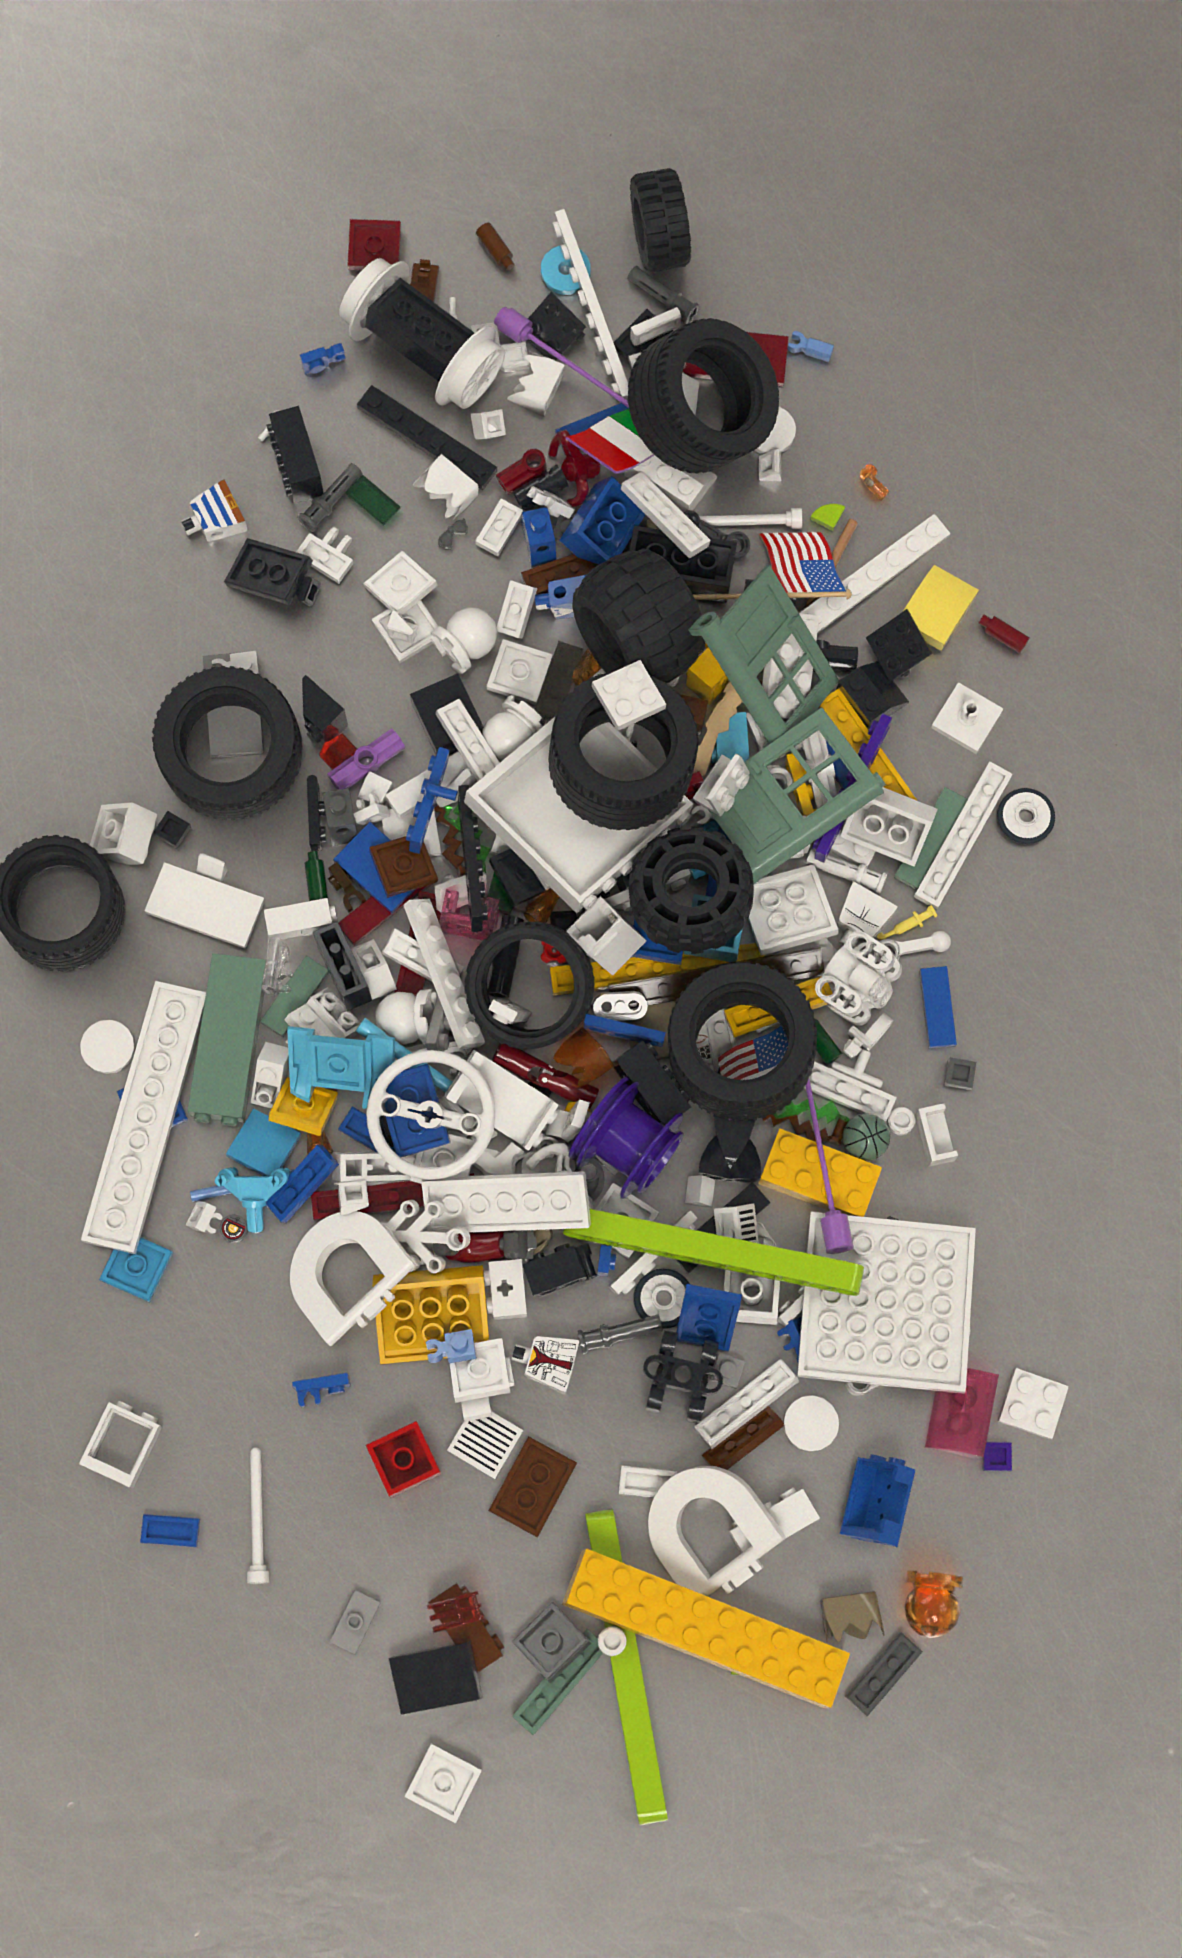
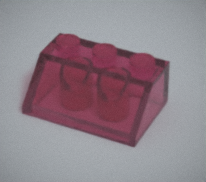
M967 1368L966 1392L964 1394L935 1391L925 1448L978 1460L983 1458L999 1375Z

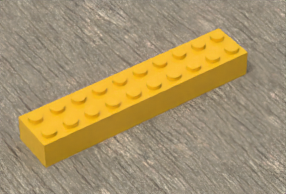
M587 1548L581 1551L562 1603L564 1606L822 1708H832L850 1655L846 1651Z

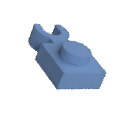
M472 1329L444 1334L445 1341L443 1342L436 1339L426 1341L428 1350L437 1349L436 1353L428 1354L429 1363H437L443 1357L448 1358L449 1364L477 1359Z

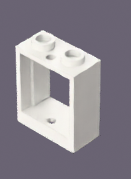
M119 1400L116 1405L108 1402L79 1464L134 1489L163 1427L156 1424L158 1418L143 1412L140 1417L132 1413L133 1407ZM116 1414L151 1430L130 1475L95 1459Z

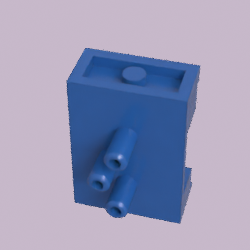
M870 1454L869 1459L858 1457L840 1534L860 1541L898 1547L915 1469L905 1466L906 1461L894 1457H889L888 1461H886L887 1458L873 1454Z

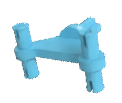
M283 1167L274 1170L271 1176H238L237 1168H224L215 1178V1184L219 1187L221 1185L224 1186L239 1201H242V1207L246 1208L247 1230L257 1233L262 1232L264 1229L263 1207L267 1205V1200L288 1181L291 1171L289 1168L286 1167L284 1169Z

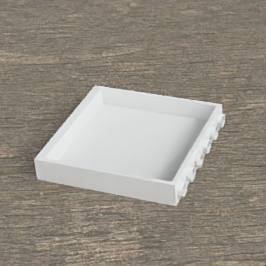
M554 717L466 791L464 803L552 890L578 913L583 907L588 909L598 899L596 896L602 891L608 892L616 884L617 881L615 879L621 874L626 876L632 871L636 857L639 852L642 853L648 842L656 836L662 837L666 835L668 830L674 829L677 825L680 827L685 825L692 816L690 812L693 803L684 795L678 807L672 809V812L666 815L664 819H659L655 824H650L648 827H640L636 830L601 828L576 816L561 801V797L556 793V788L553 787V780L550 778L548 757ZM610 722L592 729L583 737L579 744L582 754L589 765L600 774L611 779L634 781L645 778L658 770Z

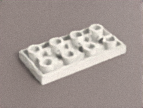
M164 862L145 908V913L246 949L265 899Z

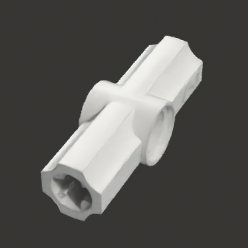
M819 730L802 741L805 761L811 769H814L831 757L828 754L826 740ZM832 763L816 774V776L834 798L838 794L834 782L835 770ZM809 779L808 781L812 785L816 809L827 803L828 800L813 780Z

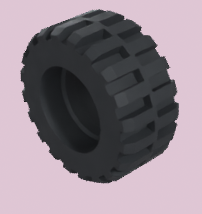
M671 168L635 174L630 180L631 211L638 250L644 268L649 272H658L685 267L691 260V235L684 192L682 191L678 174Z

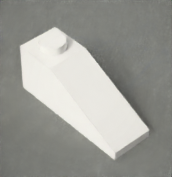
M332 1152V1157L339 1164L332 1172V1180L351 1182L411 1179V1176L405 1175L389 1165L378 1152ZM417 1153L402 1157V1159L415 1164Z

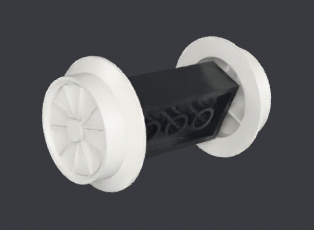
M382 258L369 263L351 283L340 306V318L349 324V337L354 341H361L374 333L439 382L435 393L436 403L446 405L452 401L462 409L470 407L489 388L505 358V349L494 342L496 336L495 329L492 326H485L474 333L407 283L410 273L407 263L400 261L391 265Z

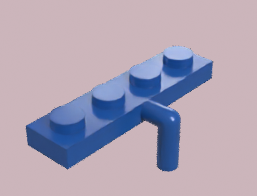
M439 747L437 756H431L428 771H431L429 779L424 778L421 788V794H424L422 802L417 801L413 814V817L417 818L415 826H409L406 840L410 841L409 851L420 854L437 796L452 801L456 800L457 790L441 786L449 760V749Z

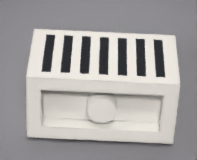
M754 1203L714 1208L717 1235L759 1243Z

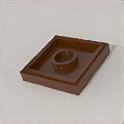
M406 836L369 847L370 855L387 898L438 882L437 874L424 841L420 854L409 851L410 841L406 840Z

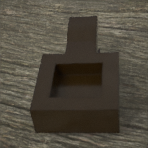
M337 862L328 868L330 873L328 880L336 891L341 889L343 892V903L348 913L353 910L349 903L351 898L359 899L361 904L366 901L364 895L355 889Z

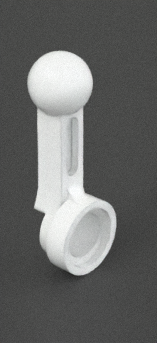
M936 931L931 937L904 942L884 939L879 942L885 946L892 947L895 952L894 957L899 960L903 954L933 949L937 952H944L950 947L951 938L944 931Z

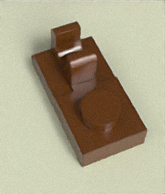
M420 259V263H413L410 285L435 303L439 265H431L430 260Z

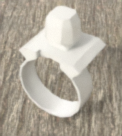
M883 1013L865 1035L853 1025L848 1031V1035L852 1040H848L843 1052L850 1058H853L861 1052V1046L865 1050L870 1051L894 1020L886 1013Z

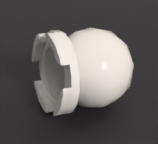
M464 608L457 611L451 617L446 629L438 626L431 631L432 636L430 638L440 655L443 657L447 654L454 662L451 667L458 673L463 674L471 667L470 659H479L487 655L495 646L498 631L495 621L486 611L479 608Z
M512 695L508 696L502 703V708L505 712L491 717L486 722L482 731L484 739L499 762L503 761L543 727L539 723L542 717L524 701H521L519 704L514 702L515 698Z
M432 989L420 990L417 996L406 992L390 994L379 1003L376 1009L375 1025L382 1029L389 1037H395V1041L401 1045L414 1043L419 1038L425 1043L438 995L436 992L431 993Z

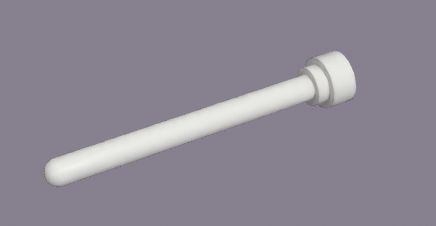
M791 508V511H786L785 514L699 516L702 521L711 526L786 524V527L791 526V529H802V508Z
M255 1447L250 1451L252 1566H249L250 1571L247 1572V1584L270 1583V1577L263 1561L261 1450Z

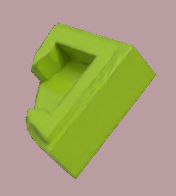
M840 504L823 505L812 513L810 520L833 531L845 511V506Z

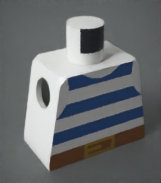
M221 480L191 500L190 506L194 516L181 521L187 536L202 530L206 540L209 542L248 531L245 519L225 480Z

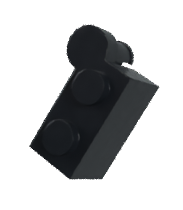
M569 1243L554 1248L555 1253L547 1256L544 1253L533 1255V1259H529L528 1263L523 1264L532 1295L535 1297H541L580 1281L584 1282L589 1280V1278L597 1277L590 1257L592 1252L589 1244L578 1247H570Z

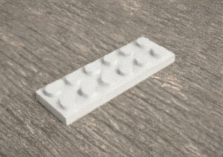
M585 1171L461 1176L432 1180L423 1179L421 1181L424 1208L432 1201H440L444 1205L443 1215L433 1218L427 1225V1231L448 1232L451 1229L462 1227L468 1232L589 1228L591 1225ZM433 1205L432 1211L434 1214H437L438 1209Z

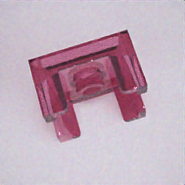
M446 889L440 916V926L443 934L483 941L497 930L500 910H498L499 899L486 898L485 904H487L488 920L483 921L482 932H471L470 914L460 913L461 907L456 908L459 892Z

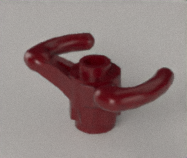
M562 430L552 438L548 455L551 458L556 457L559 446L562 444L566 457L561 465V470L569 482H575L577 486V495L574 498L568 499L567 502L573 508H576L587 497L589 491L587 480L594 479L595 476L599 475L600 463L588 454H582L575 445L566 440L567 436H571L570 433Z

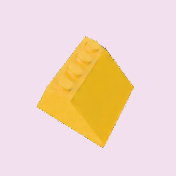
M483 1265L444 1268V1270L438 1273H431L428 1270L409 1272L390 1290L395 1298L389 1302L384 1297L383 1300L387 1306L375 1316L380 1364L428 1360V1354L436 1353L437 1349L428 1350L426 1341L436 1339L443 1342L445 1341L444 1334L472 1329L474 1343L488 1341L489 1330ZM384 1274L373 1275L372 1288L385 1277Z

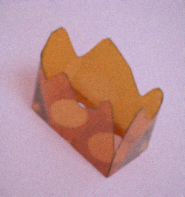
M584 1027L565 1040L553 1057L557 1063L576 1067L572 1071V1075L583 1073V1076L578 1081L577 1088L597 1079L614 1067L603 1046Z

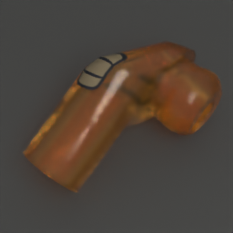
M867 464L865 468L861 469L860 478L867 488L881 501L889 493V490L875 477L878 473L876 467L872 464Z

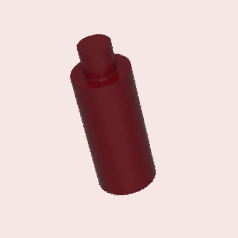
M983 615L979 621V624L986 628L985 633L1019 654L1030 639V637L996 616L991 619Z

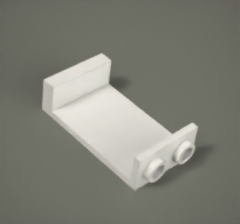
M473 1050L467 1062L481 1073L492 1092L496 1116L494 1128L522 1145L528 1151L532 1146L536 1148L544 1136L541 1131L547 1123L551 1125L559 1113L556 1110L558 1104L481 1053ZM459 1071L444 1096L471 1113L482 1114V1103L475 1086L468 1077Z

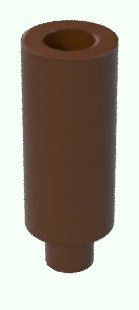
M490 222L481 225L476 230L477 237L498 266L503 265L507 271L512 269L515 265L511 260L513 254Z

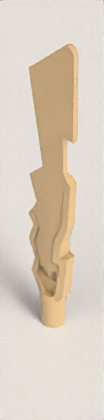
M730 681L723 693H726L724 698L716 705L705 724L707 732L700 746L698 745L693 773L700 771L702 778L706 776L718 734L729 730V719L737 714L736 708L743 702Z

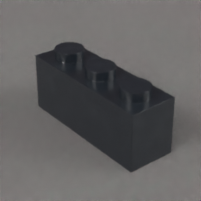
M338 921L313 931L318 950L347 1011L371 1002L372 998L369 987Z

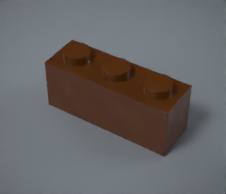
M456 1583L428 1603L454 1644L471 1642L477 1673L503 1657L501 1650L505 1647L496 1633L490 1636L485 1628L489 1622L481 1609L477 1612L474 1611L470 1604L474 1599L464 1585L460 1588Z

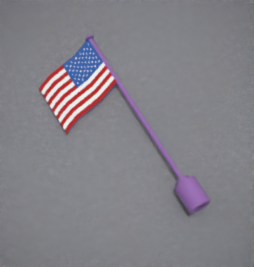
M782 1026L769 1034L739 1044L718 1057L720 1074L731 1079L749 1080L763 1076L774 1069L780 1063L788 1048L787 1037ZM808 1079L805 1087L830 1210L825 1213V1217L820 1219L826 1253L838 1254L850 1251L854 1246L847 1214H841V1211L835 1210L810 1079Z

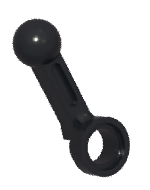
M688 510L684 512L708 538L731 541L732 539L739 540L741 550L740 552H735V558H741L749 552L750 540L743 532L736 531L729 535L702 521L695 511Z

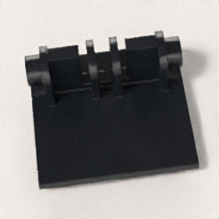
M553 292L549 293L528 318L532 321V335L561 355L575 339L580 341L585 336L583 330L586 326ZM528 339L543 356L555 361L558 360V358Z
M908 609L866 637L890 682L899 676L901 678L908 676L911 668L933 654Z

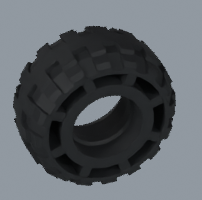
M691 826V829L680 830L678 827L668 830L667 834L662 837L656 836L647 843V847L642 853L639 852L629 878L630 906L639 928H642L647 937L654 943L662 944L668 950L677 953L689 951L691 954L704 953V950L715 948L716 950L726 945V941L733 936L736 937L743 929V925L747 918H749L753 905V874L749 862H747L743 855V851L736 843L729 842L725 835L717 831H712V833L704 831L703 827ZM698 869L713 877L717 884V891L713 898L705 904L687 907L675 903L667 896L665 890L666 883L679 871Z

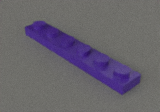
M883 713L879 721H873L868 732L871 738L868 744L863 742L858 752V756L869 770L891 726L892 717ZM849 771L846 780L849 781L846 789L856 782V779ZM845 820L815 840L813 849L816 850V860L825 863Z

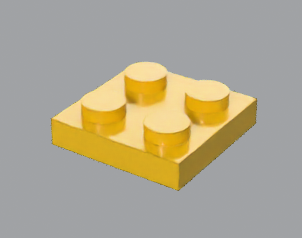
M286 1077L269 1113L268 1121L321 1136L336 1104L338 1092L323 1087H315L310 1103L290 1093V1078Z

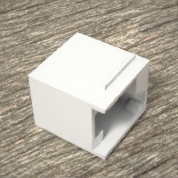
M601 896L567 930L581 948L612 975L646 942V939L626 918Z

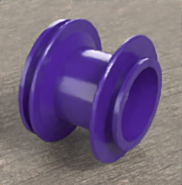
M628 1077L622 1078L599 1103L577 1135L568 1155L572 1160L578 1157L577 1167L585 1166L597 1155L625 1175L627 1180L620 1192L621 1199L628 1197L636 1188L640 1194L646 1191L665 1168L684 1137L682 1131L677 1132L683 1120V1113L676 1114L665 1126L633 1104L639 1092L637 1090L639 1083L634 1082L630 1085Z

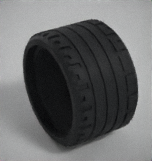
M46 835L39 839L34 838L32 841H26L22 844L23 846L16 847L10 855L8 854L4 863L0 864L1 933L23 959L32 965L36 964L39 968L49 971L56 969L58 972H64L67 970L73 971L74 968L78 967L81 969L88 964H93L94 960L102 958L111 949L110 946L115 944L118 935L121 933L120 927L124 924L125 908L123 905H125V901L116 877L104 857L99 855L98 851L88 843H81L80 839L70 838V836L65 835L63 837L59 835ZM71 867L85 871L94 877L99 883V906L92 921L80 933L64 940L43 941L21 930L17 916L18 902L23 890L37 875L49 869Z
M521 922L502 927L484 939L469 960L466 969L467 975L464 981L469 1011L471 1015L473 1014L475 1022L481 1029L487 1032L491 1038L502 1044L505 1043L510 1047L519 1049H536L554 1044L575 1030L590 1009L595 988L590 959L569 933L557 926L555 927L544 922ZM522 939L543 941L555 947L569 963L574 977V993L567 1012L558 1022L542 1029H524L512 1024H504L493 1018L494 1012L489 1010L491 1005L487 992L489 968L494 958L503 948Z

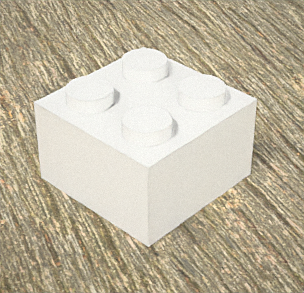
M725 1270L724 1291L742 1295L736 1322L777 1325L781 1281Z

